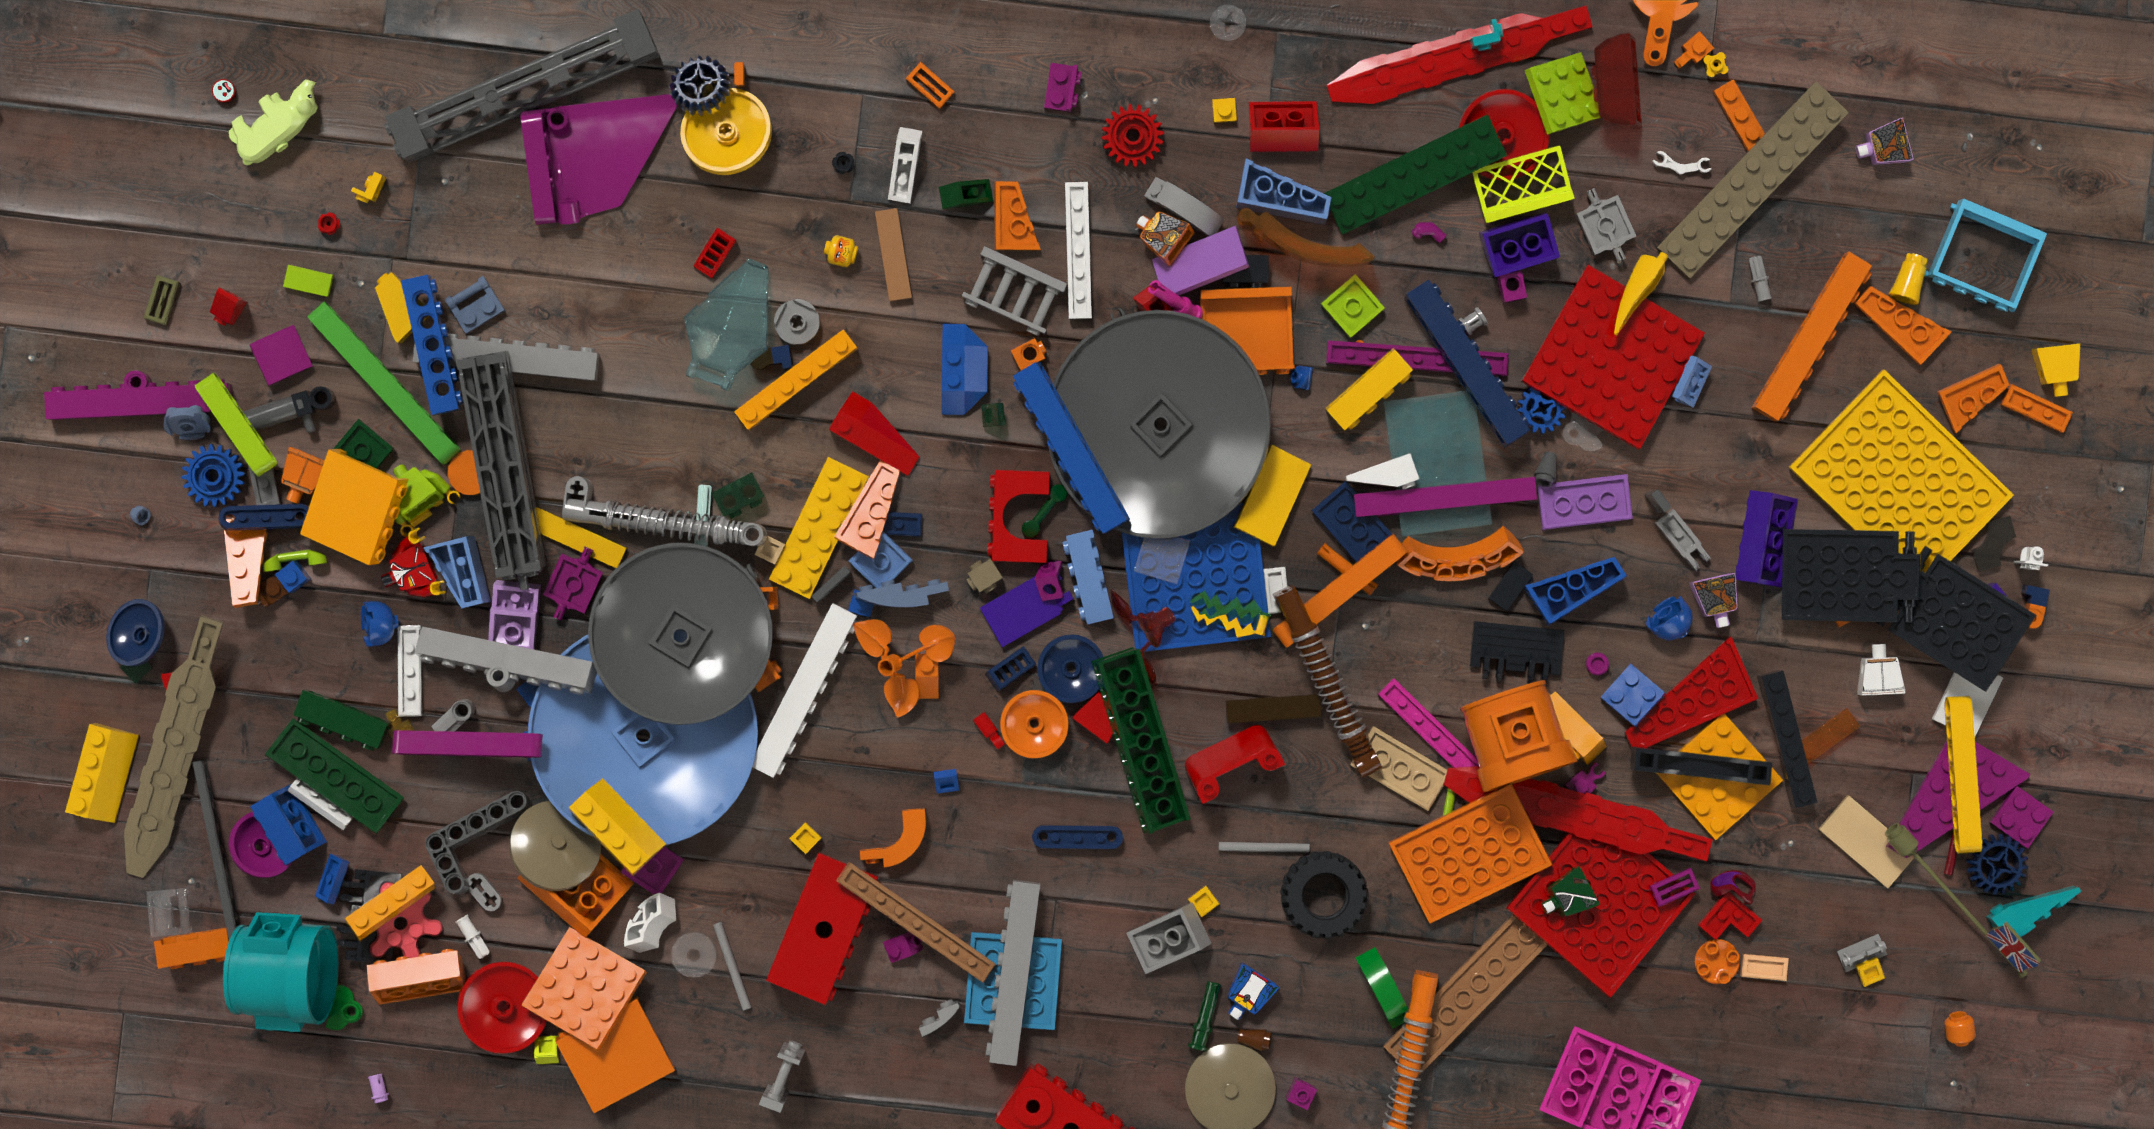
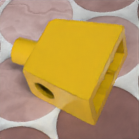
M2080 344L2032 349L2033 359L2041 384H2053L2054 397L2068 395L2067 382L2077 381L2079 378Z

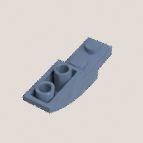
M940 579L927 581L928 586L919 588L918 584L905 586L906 591H903L901 583L895 584L894 580L881 582L882 587L873 589L872 585L859 587L860 592L854 593V596L859 600L878 606L908 608L929 605L927 595L949 591L947 582L941 583Z

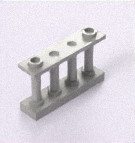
M984 246L981 257H984L983 262L985 263L971 294L963 292L962 298L966 299L964 303L974 308L980 305L1028 327L1026 331L1033 335L1039 336L1040 333L1045 335L1047 329L1041 327L1054 296L1058 295V292L1064 293L1067 283ZM996 264L1005 267V274L990 304L979 299V296L993 266L996 267ZM1019 273L1025 276L1026 283L1013 312L1009 313L999 307L1013 276ZM1039 282L1046 286V294L1031 323L1020 318L1034 285L1037 286Z
M789 1040V1043H783L777 1056L783 1059L778 1076L773 1085H767L759 1105L781 1113L789 1094L788 1091H785L786 1087L784 1085L792 1064L799 1065L804 1055L805 1049L801 1048L802 1044Z

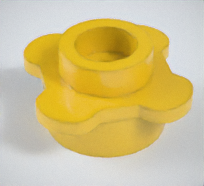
M1719 52L1717 55H1706L1703 62L1706 64V74L1709 77L1728 72L1724 53Z

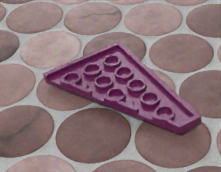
M1947 740L1899 822L1918 840L1917 851L1953 828ZM1975 742L1981 810L2028 779L2030 774ZM1888 842L1886 847L1898 853Z

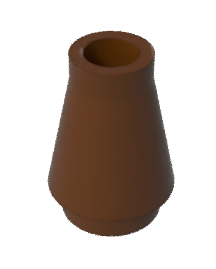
M1240 1029L1238 1043H1243L1263 1052V1050H1269L1272 1032H1267V1029Z

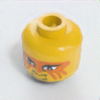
M835 235L831 241H826L824 254L828 255L827 261L830 264L841 267H848L850 263L854 264L858 251V246H855L853 239Z

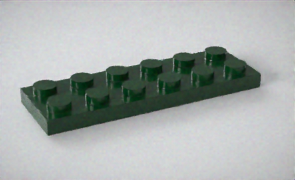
M294 718L291 719L265 753V756L376 835L404 799L398 792Z

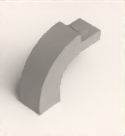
M1155 177L1144 195L1148 200L1174 213L1208 237L1216 234L1225 221L1224 218L1198 199L1177 186Z

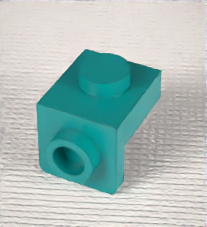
M1491 19L1489 22L1491 33L1472 37L1470 39L1471 49L1478 48V51H1485L1491 49V45L1498 44L1501 41L1500 37H1503L1501 24H1497L1496 19Z

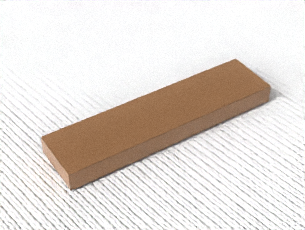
M898 209L875 211L889 301L912 298Z

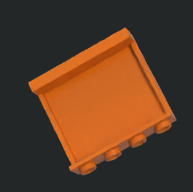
M1292 287L1200 290V307L1203 311L1201 319L1215 325L1235 340L1250 357L1259 375H1267L1269 370H1276V374H1290V370L1295 369L1293 362L1291 310Z
M638 996L630 999L599 1051L564 1030L558 1033L559 1037L555 1041L593 1113L675 1071V1065L669 1059L639 1002Z

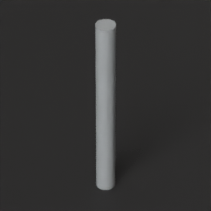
M1219 842V851L1309 853L1310 844Z
M722 922L713 924L741 1007L743 1010L749 1009L751 1005Z

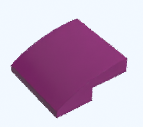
M294 325L270 334L249 345L268 386L288 379L290 376L313 366Z

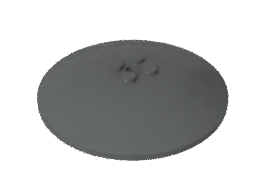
M669 543L651 547L633 555L609 575L600 588L592 606L588 628L589 648L599 678L612 696L623 706L655 722L673 725L696 724L727 713L741 703L755 688L769 660L772 647V621L762 590L749 572L738 562L726 554L707 546L692 543ZM679 630L687 634V639L681 643L674 639V633Z

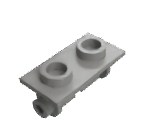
M1876 934L1837 951L1845 972L1855 969V965L1875 956L1881 958L1887 955V947L1884 941H1881L1879 934Z

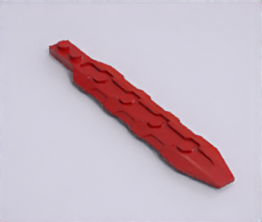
M1585 5L1545 18L1519 13L1499 19L1497 24L1500 23L1502 26L1503 37H1500L1501 41L1498 44L1491 45V49L1485 51H1478V48L1471 49L1470 39L1490 34V25L1476 29H1465L1449 37L1432 42H1421L1405 50L1361 60L1327 85L1331 102L1376 104L1396 98L1399 94L1423 87L1425 89L1453 78L1484 72V69L1534 57L1548 41L1592 28L1587 6Z
M1480 766L1447 769L1443 785L1469 803L1495 791L1483 793L1476 770L1480 769ZM1527 779L1512 784L1533 825L1543 828L1550 827L1572 833L1575 837L1586 840L1593 839L1615 845L1619 849L1639 855L1663 849L1705 862L1708 860L1713 839L1668 827L1651 810L1608 801L1598 795L1576 792L1544 780Z

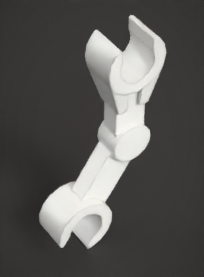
M1658 151L1656 154L1663 157V162L1658 163L1652 160L1653 165L1672 169L1679 175L1693 171L1707 173L1711 170V168H1701V162L1709 161V158H1701L1697 163L1679 164L1673 161L1666 153Z

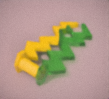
M1204 590L1190 601L1194 603L1203 598L1208 609L1214 606L1217 611L1209 616L1206 608L1199 613L1194 606H1191L1198 622L1204 618L1208 626L1215 620L1220 619L1227 631L1232 628L1235 629L1237 637L1252 634L1265 636V629L1271 614L1263 612L1255 600L1243 608L1238 597H1236L1226 606H1223L1217 594L1210 600ZM1234 608L1240 619L1249 612L1252 619L1257 614H1260L1256 631L1253 630L1251 623L1242 629L1237 617L1229 622L1226 614Z

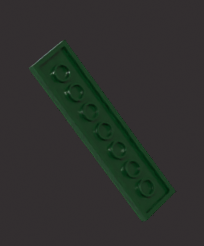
M1487 114L1323 194L1331 197L1329 208L1343 235L1506 157L1507 154Z

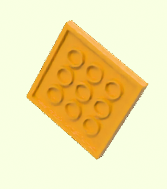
M1722 714L1712 720L1679 750V752L1766 761L1726 714ZM1773 768L1770 785L1656 773L1714 840H1717L1783 781Z

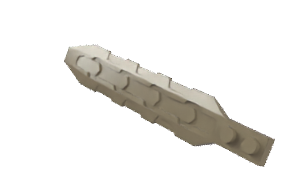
M204 615L200 616L188 659L171 674L165 693L166 700L159 722L156 723L152 738L154 740L149 757L139 781L141 783L134 807L130 810L124 830L126 873L143 878L169 845L181 795L185 792L194 752L198 749L201 739V728L216 689L211 664L224 624L223 621Z

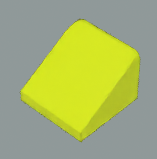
M541 1036L535 1040L534 1058L536 1064L559 1063V1050L555 1042L558 1036Z

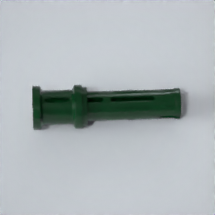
M1207 981L1197 1022L1193 1024L1194 1032L1188 1047L1201 1051L1208 1050L1206 1044L1209 1033H1212L1213 1030L1211 1022L1221 984Z

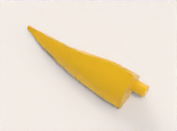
M1660 252L1657 258L1649 255L1640 256L1626 284L1619 305L1614 335L1617 336L1632 313L1658 285L1665 273L1667 254Z

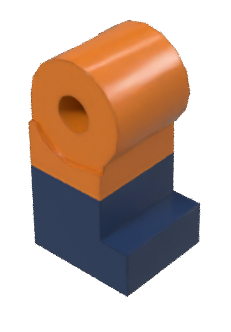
M2023 584L2021 593L2027 594L2024 608L2037 615L2029 628H2037L2042 624L2050 590Z

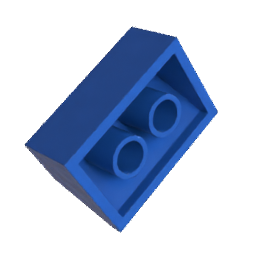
M290 785L271 793L250 806L254 817L260 822L266 837L272 842L278 857L285 865L327 842L304 802L288 792Z

